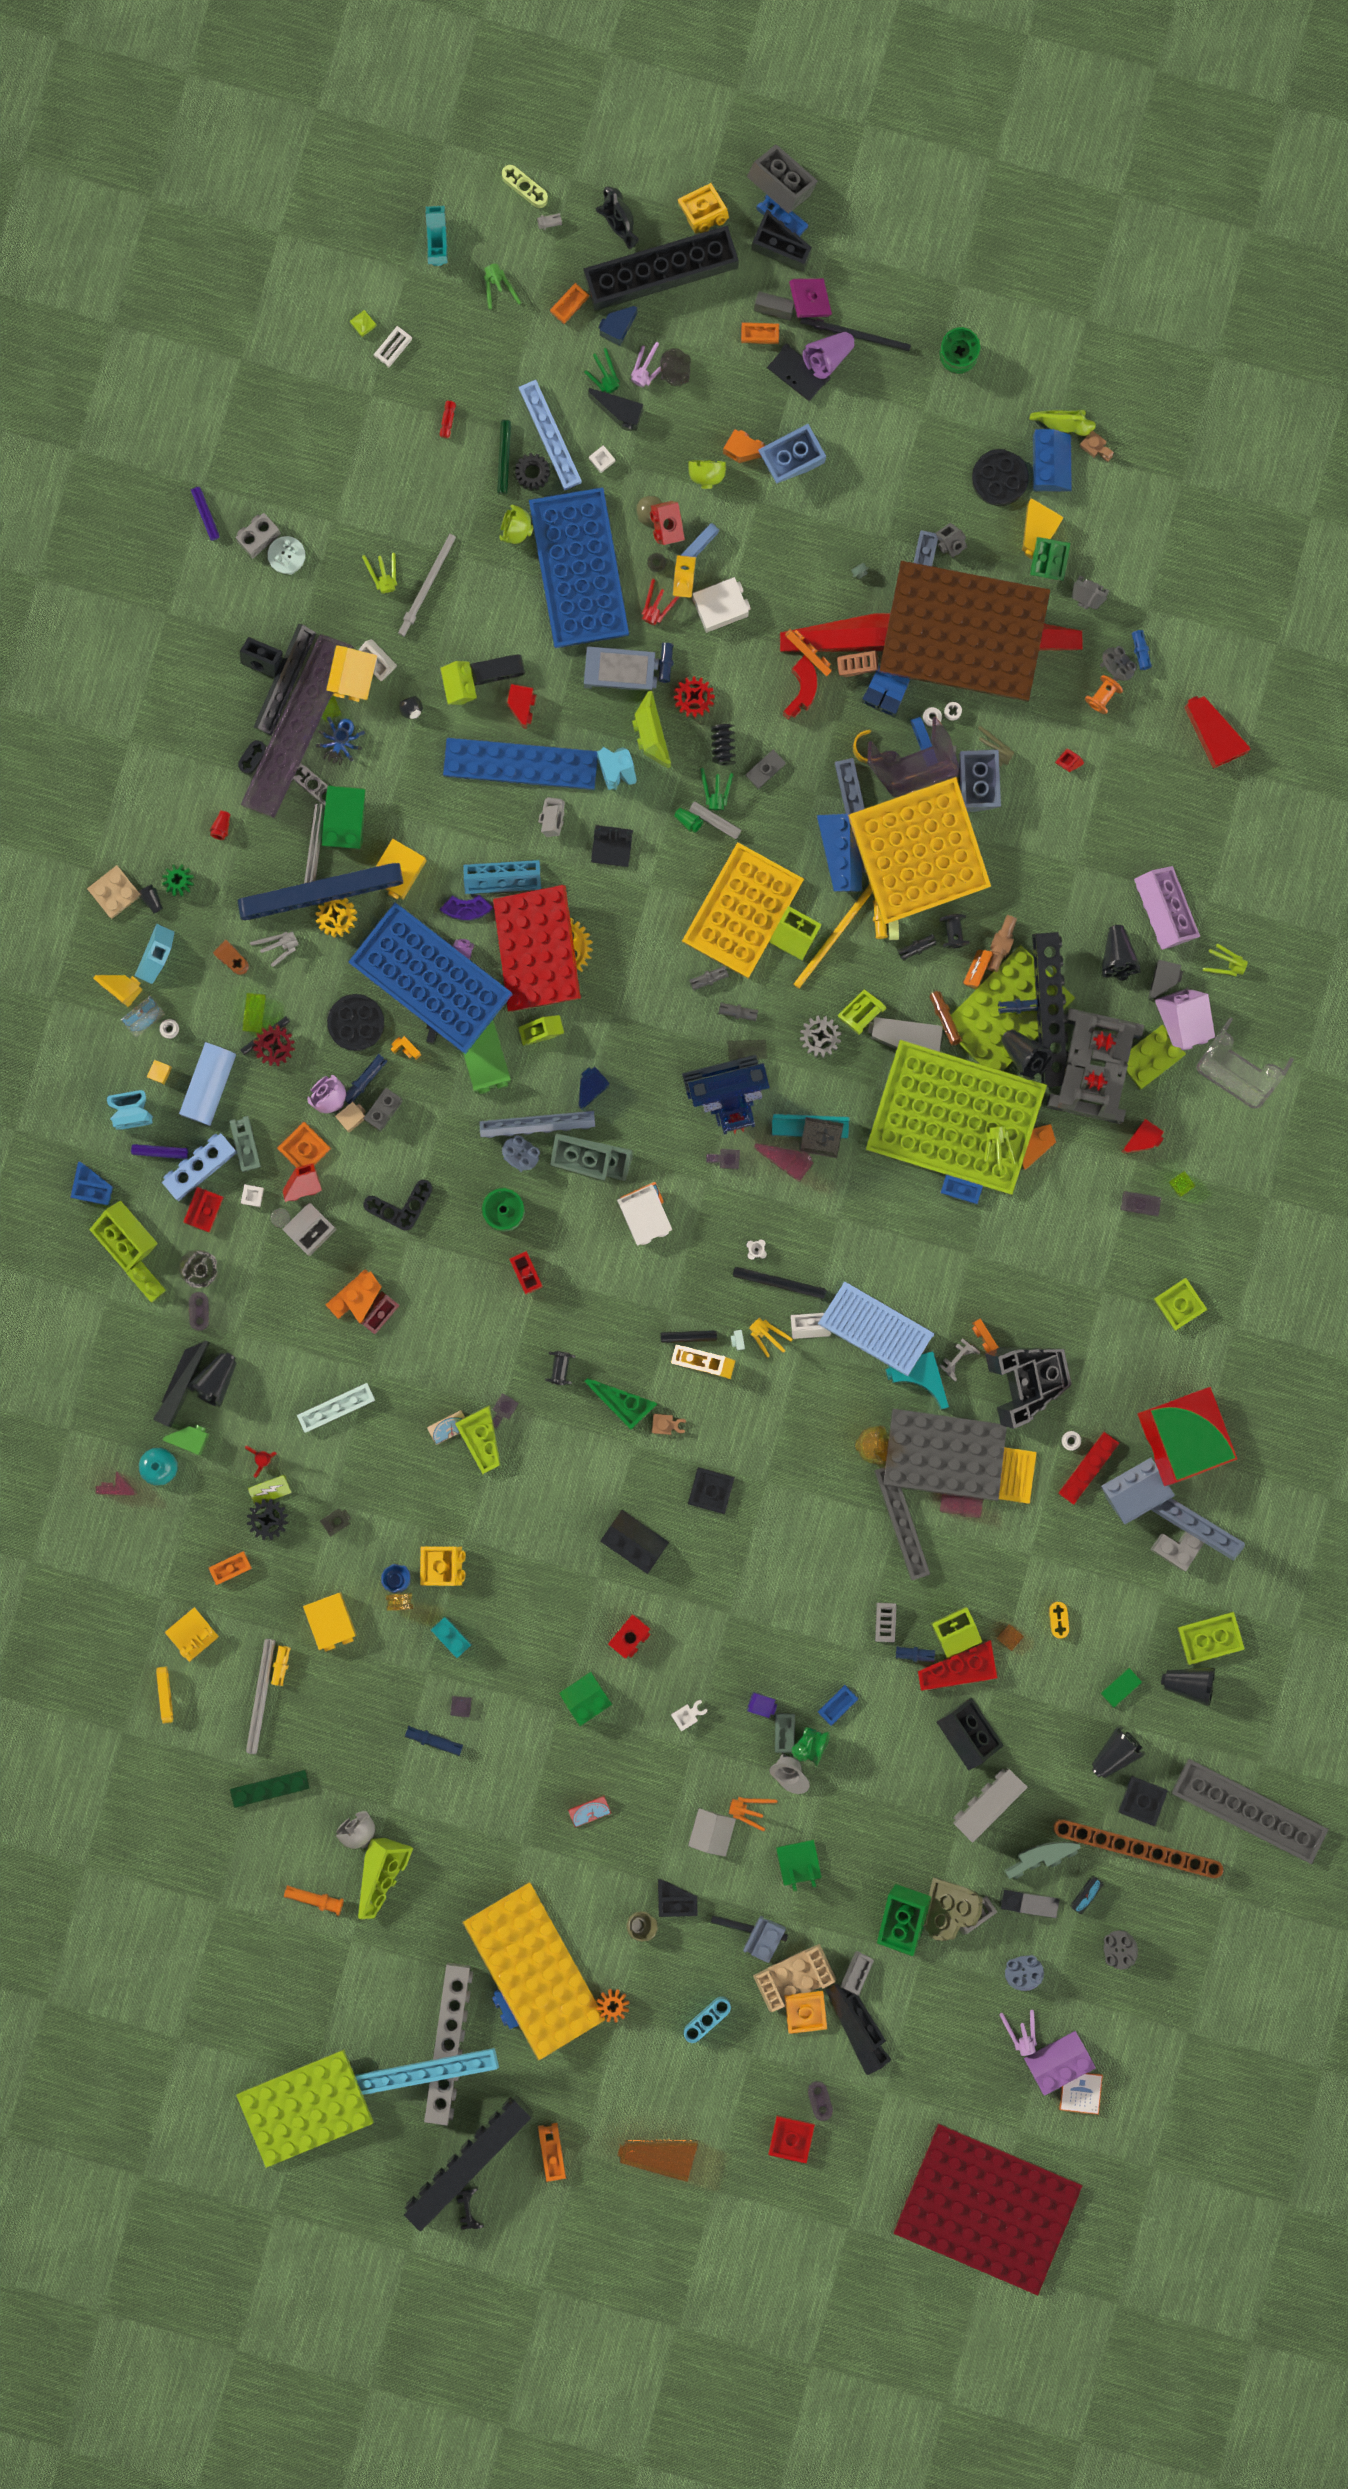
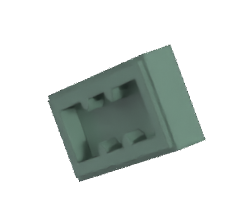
M775 1713V1753H791V1749L795 1745V1714Z

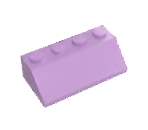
M1173 866L1152 870L1134 879L1136 888L1142 898L1143 906L1148 913L1150 924L1157 936V942L1162 950L1200 937Z

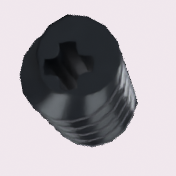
M719 724L711 728V732L715 733L711 735V739L714 740L711 745L715 748L712 750L714 755L712 758L713 763L718 765L736 764L735 761L730 760V758L736 757V754L730 753L731 750L735 749V746L730 745V743L735 742V739L730 738L735 732L729 730V728L735 727V725Z

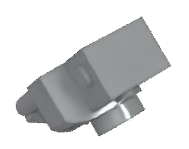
M548 797L544 800L543 811L539 816L538 822L542 825L541 832L546 837L560 836L565 805L562 799Z

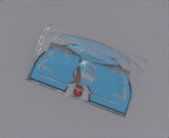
M149 996L124 1016L121 1021L134 1037H137L165 1013L154 999Z

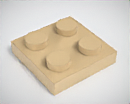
M117 865L87 888L111 919L141 896Z

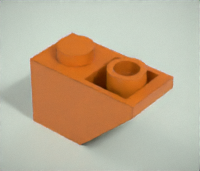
M735 429L723 448V454L738 463L761 458L758 450L766 445L760 440L755 441L749 438V434Z

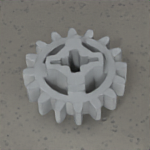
M817 1016L816 1021H813L812 1018L809 1019V1025L804 1023L803 1026L806 1030L800 1031L804 1035V1037L800 1038V1041H805L802 1048L808 1047V1054L814 1052V1057H817L818 1053H821L822 1058H824L826 1052L832 1055L831 1049L837 1050L838 1047L835 1043L839 1044L841 1040L837 1039V1037L841 1036V1032H836L839 1026L832 1025L833 1019L827 1022V1016L823 1020H820V1017ZM820 1024L818 1029L810 1030L813 1026ZM826 1027L830 1028L833 1036L827 1032ZM821 1032L826 1039L822 1038L821 1041H818V1037L815 1035H819ZM808 1038L813 1040L814 1047L809 1043ZM831 1043L827 1048L821 1049L822 1045Z

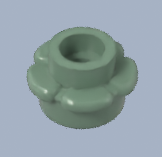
M861 563L851 570L853 573L852 577L862 578L868 574L866 570L869 567H866L865 563Z

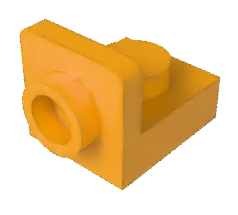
M405 1036L402 1039L398 1037L391 1044L393 1046L391 1051L394 1054L404 1047L402 1051L409 1058L413 1056L417 1060L421 1056V1053Z

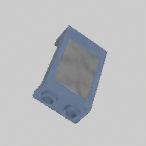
M587 647L584 688L592 689V686L652 691V688H656L657 677H654V670H658L659 658H655V652Z

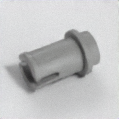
M560 213L549 216L541 215V217L537 218L539 229L546 230L548 227L562 225Z

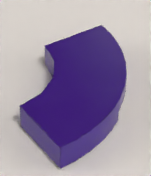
M452 895L439 910L451 918L467 921L485 916L493 910V907L480 895L471 900H460Z

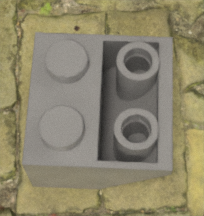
M309 1202L282 1230L308 1256H311L337 1229Z

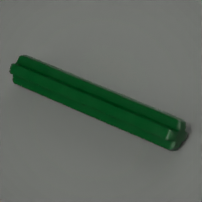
M501 420L498 494L508 493L510 420Z

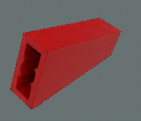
M1195 696L1188 700L1185 706L1186 713L1213 769L1239 758L1251 750L1248 744L1205 696L1201 698Z

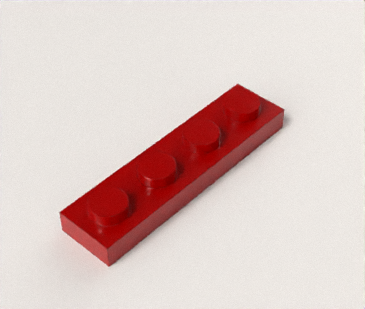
M1103 1432L1058 1494L1074 1505L1119 1445V1442Z

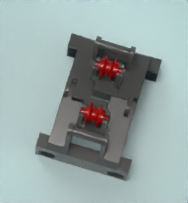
M1069 1008L1066 1012L1067 1024L1075 1026L1060 1096L1050 1094L1046 1108L1121 1124L1124 1122L1126 1110L1118 1109L1132 1041L1133 1038L1139 1039L1142 1036L1144 1025ZM1095 1027L1116 1031V1033L1111 1034L1093 1029ZM1090 1061L1105 1063L1104 1067L1092 1065ZM1079 1099L1100 1103V1105L1082 1102Z

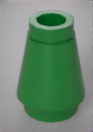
M681 807L674 815L689 832L696 833L703 824L701 816Z

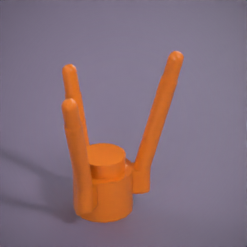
M738 1797V1800L732 1799L729 1814L733 1815V1818L740 1819L761 1831H765V1828L743 1817L745 1814L763 1818V1814L747 1810V1804L744 1803H777L776 1799H750Z

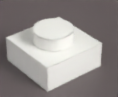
M604 445L589 456V460L600 473L615 462L614 457Z
M244 1184L241 1204L261 1207L264 1188Z

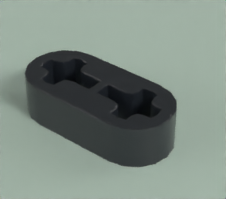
M253 741L240 758L238 767L243 774H252L266 755L267 749L262 741ZM260 745L262 752H257L255 756H253V754L255 753L253 748L259 747ZM252 759L250 762L252 767L244 769L243 763H248Z

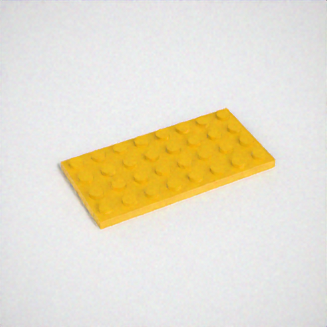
M531 1883L525 1884L462 1922L538 2060H541L606 2020L605 2017H600L602 2012L597 2011L598 2004Z

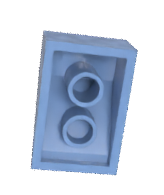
M809 424L758 450L776 484L806 473L824 464L826 460V455Z

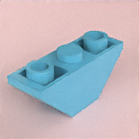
M156 924L135 977L153 984L170 953L174 931Z

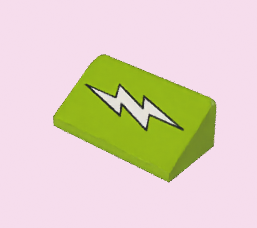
M285 1475L248 1488L254 1505L255 1502L261 1505L262 1499L269 1502L270 1499L274 1500L292 1493Z

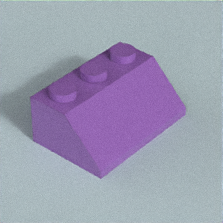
M1076 2031L1024 2058L1044 2096L1096 2068Z

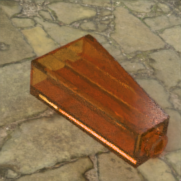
M625 2140L624 2146L620 2145L617 2156L620 2157V2163L688 2182L698 2140Z

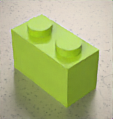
M455 661L440 668L449 705H462L477 699L469 662Z

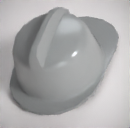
M782 1754L777 1763L771 1766L770 1774L787 1791L795 1794H802L808 1791L810 1787L809 1781L802 1773L801 1764L797 1759Z

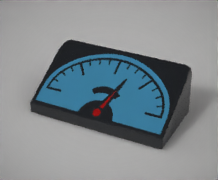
M1091 1876L1070 1904V1907L1079 1914H1083L1104 1883L1095 1876Z

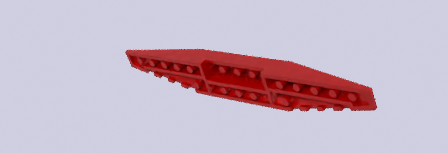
M874 613L792 631L795 632L797 630L804 637L802 641L806 645L812 644L817 652L883 651L891 613ZM1044 624L1039 651L1083 650L1082 631ZM788 631L780 632V652H801L786 637L785 634Z

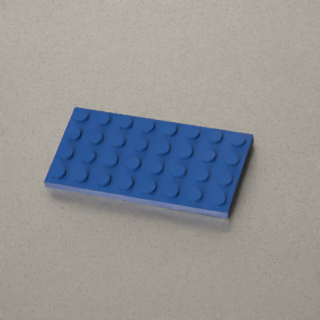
M603 487L529 500L554 648L629 636Z
M396 902L348 962L465 1054L513 994Z

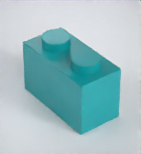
M446 1616L431 1629L435 1636L456 1658L472 1645Z

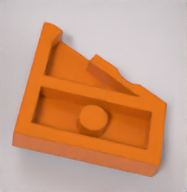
M1051 1124L1033 1129L1022 1162L1023 1170L1032 1165L1056 1143Z
M370 1271L340 1291L339 1294L357 1321L362 1323L382 1287Z

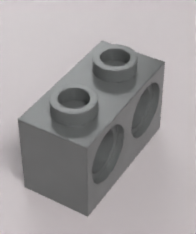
M385 1088L364 1117V1120L381 1132L403 1100Z

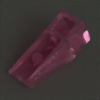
M755 1144L753 1148L798 1182L802 1180L814 1163L811 1161L812 1157L804 1151L800 1153L795 1150Z

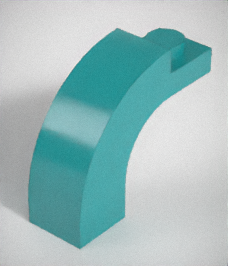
M445 206L426 207L428 264L441 266L448 263Z

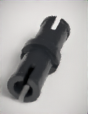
M933 934L919 941L915 940L912 942L913 944L899 949V955L907 952V954L900 957L901 960L905 961L916 954H922V951L936 946V940L928 943V941L935 938Z

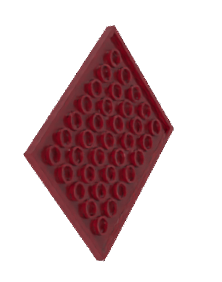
M938 2123L893 2234L1038 2296L1083 2185Z

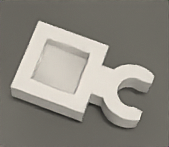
M701 1700L696 1701L691 1709L687 1704L671 1714L681 1731L698 1721L695 1717L696 1715H704L707 1712V1709L703 1711L697 1709V1706L702 1703Z

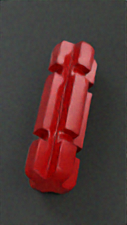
M446 401L441 423L442 428L440 429V437L442 438L450 437V429L452 428L456 403L453 401Z

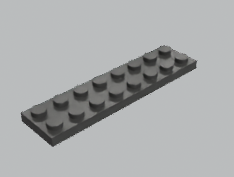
M1190 1759L1187 1760L1171 1792L1177 1797L1310 1864L1313 1863L1329 1830Z

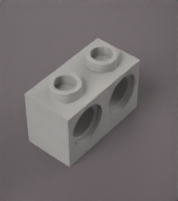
M263 513L262 515L255 516L247 528L243 527L240 529L235 538L238 544L253 559L281 533L277 526ZM262 525L269 526L265 532H261L259 528ZM249 537L255 539L252 544H246L245 540Z

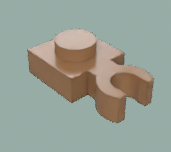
M654 1414L652 1433L671 1435L672 1429L678 1433H685V1430L678 1428V1424L680 1422L686 1423V1420L678 1419L672 1421V1415Z

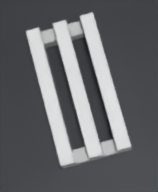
M397 326L375 352L374 357L378 358L389 368L410 343L412 337ZM398 333H400L401 335L396 339V341L392 344L388 351L383 356H381L382 352L391 343L395 336ZM405 337L406 339L402 342V344L398 347V349L393 353V355L389 358V360H387V358L390 356V354L394 351V349L398 346V344H399V343L403 340V338Z

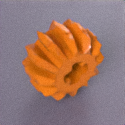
M608 1989L609 1996L604 1992L601 1993L605 2000L597 1999V2003L602 2004L597 2007V2011L604 2010L600 2017L603 2018L607 2014V2022H610L611 2017H614V2022L616 2023L618 2022V2015L622 2019L625 2018L622 2011L629 2012V2009L624 2007L629 2004V2000L622 2001L626 1994L623 1993L619 1997V1989H616L615 1995L612 1994V1989ZM611 2001H615V2004L618 2003L616 2010H611V2007L608 2008Z

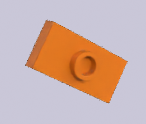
M575 283L550 309V313L565 324L585 303L589 295Z
M742 323L741 343L779 344V324Z

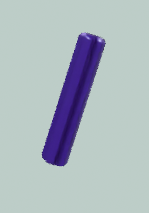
M195 487L191 489L210 540L219 539L220 535L201 488Z
M133 1144L131 1154L186 1159L188 1157V1149Z

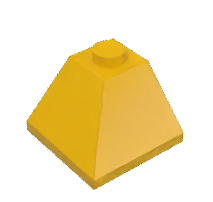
M95 975L93 977L98 984L127 1007L132 1004L142 991L141 987H139L141 983L133 976L130 979L126 975Z

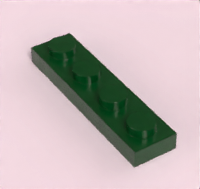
M305 1769L231 1788L230 1793L233 1806L237 1808L310 1789Z

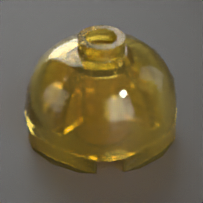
M884 1426L868 1427L862 1431L859 1440H856V1451H859L861 1458L870 1464H884L883 1461H886L888 1441L885 1442L884 1435H887Z

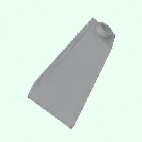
M875 1017L873 1022H869L868 1033H871V1039L896 1050L901 1039L940 1052L943 1026Z

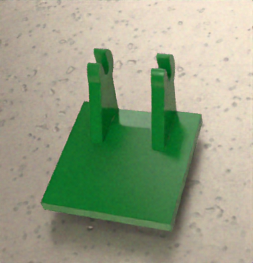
M814 1839L776 1847L784 1886L792 1884L793 1892L797 1891L796 1883L811 1880L812 1888L816 1887L815 1879H820L822 1876Z

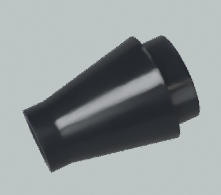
M152 884L139 891L141 895L139 897L153 914L163 909L157 889Z

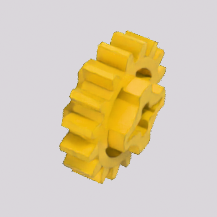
M347 898L326 902L324 906L318 905L321 911L315 913L317 917H320L316 920V923L321 924L319 929L321 931L325 930L324 933L327 936L331 933L333 938L337 934L343 937V932L350 933L349 927L355 928L352 922L358 920L353 916L357 914V911L352 909L354 905L352 902L348 903L349 900ZM338 905L344 906L346 909H340ZM336 912L339 914L337 916V921L334 919L336 917ZM326 924H329V925L333 924V925L335 926V928H331V927L327 926Z

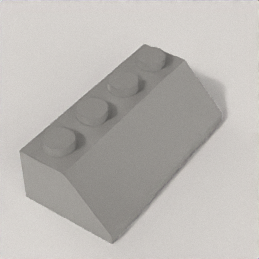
M1008 1768L1006 1770L1001 1769L995 1775L996 1780L992 1784L987 1783L981 1789L983 1793L978 1798L976 1796L968 1802L969 1807L964 1812L963 1810L959 1811L954 1817L955 1821L953 1824L972 1843L1028 1788Z

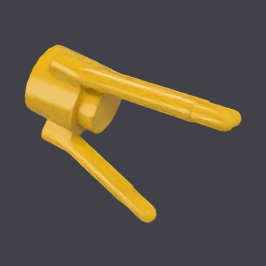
M758 1318L749 1328L752 1331L750 1335L755 1338L767 1358L770 1355L758 1336L762 1338L765 1335L783 1353L785 1349L768 1333L769 1329L789 1341L793 1340L790 1336L771 1325L766 1319L763 1321L761 1318Z

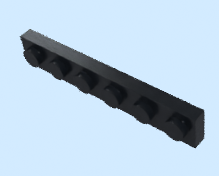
M298 624L254 724V728L269 736L273 734L316 635V632L303 624Z

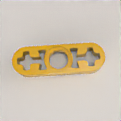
M167 1666L157 1667L156 1674L162 1723H173Z

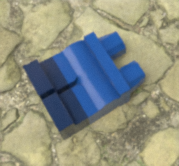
M877 670L862 699V703L877 710L884 693L887 692L879 711L895 718L910 679L879 673V670Z

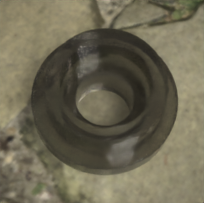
M660 553L650 555L647 560L648 568L653 572H661L666 566L665 557ZM658 560L660 565L655 566L653 562Z

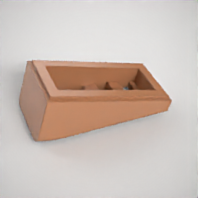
M877 651L845 655L837 658L838 672L843 677H851L879 670ZM868 657H870V667H868Z

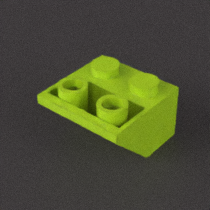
M788 906L769 943L802 961L822 924Z
M967 1607L931 1623L947 1659L982 1642Z

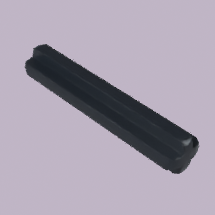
M717 1331L662 1332L660 1337L662 1343L716 1341Z

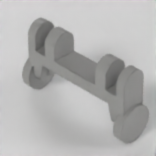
M963 1338L961 1342L966 1346L964 1348L960 1344L955 1346L961 1351L952 1362L946 1358L943 1360L948 1367L945 1368L942 1364L939 1365L953 1381L957 1380L954 1374L955 1364L962 1356L971 1353L980 1354L978 1349L970 1345Z

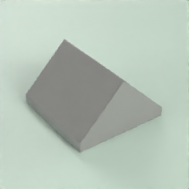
M699 1808L688 1846L706 1853L726 1857L736 1818Z

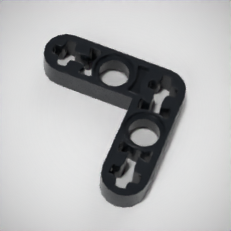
M428 1180L418 1181L402 1210L373 1195L365 1198L363 1207L368 1213L403 1231H409L416 1224L433 1191V1187ZM426 1183L428 1184L427 1188L429 1191L423 1192L422 1197L425 1199L422 1201L419 1197L414 1196V1194L417 1193L419 1195L421 1192L419 1186H423ZM374 1199L376 1200L375 1204L380 1207L381 1203L385 1204L381 1208L380 1215L377 1214V1212L379 1211L378 1209L372 1207L371 1210L368 1209V1201L372 1202ZM413 1200L420 1202V1208L417 1211L410 1209L409 1205ZM387 1208L394 1210L395 1214L391 1219L384 1217V1210ZM406 1210H408L412 1214H416L415 1218H413L412 1216L410 1217V1226L406 1225L405 1227H402V1218L406 1219L408 1216V1214L405 1213Z

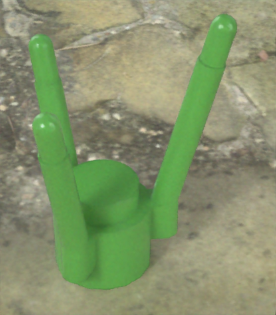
M491 264L484 269L486 273L484 280L486 283L488 308L492 309L490 282L491 284H496L499 292H501V280L504 281L516 302L521 304L520 299L507 280L504 271L500 270L499 265Z

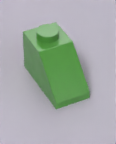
M195 1424V1427L188 1426L165 1436L163 1441L201 1455L209 1433L205 1432L206 1428Z

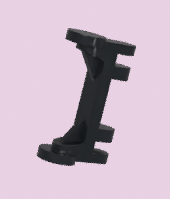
M478 2187L461 2190L457 2194L463 2195V2197L456 2200L457 2203L464 2202L466 2217L459 2218L460 2223L467 2222V2225L461 2226V2230L484 2227V2223L476 2221L471 2215L469 2203L472 2195L478 2191Z

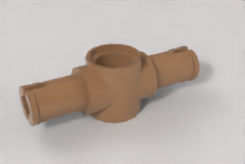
M1006 916L1002 929L995 934L990 949H992L991 952L993 954L987 967L992 972H998L1003 957L1010 952L1014 941L1012 933L1017 921L1013 916Z

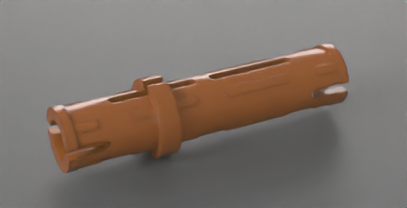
M940 991L933 992L929 997L934 1005V1012L940 1018L950 1044L957 1045L962 1041V1038L950 1015V1008L946 1005Z

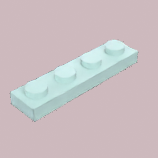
M368 1383L311 1408L297 1415L304 1432L307 1433L374 1402L375 1398Z

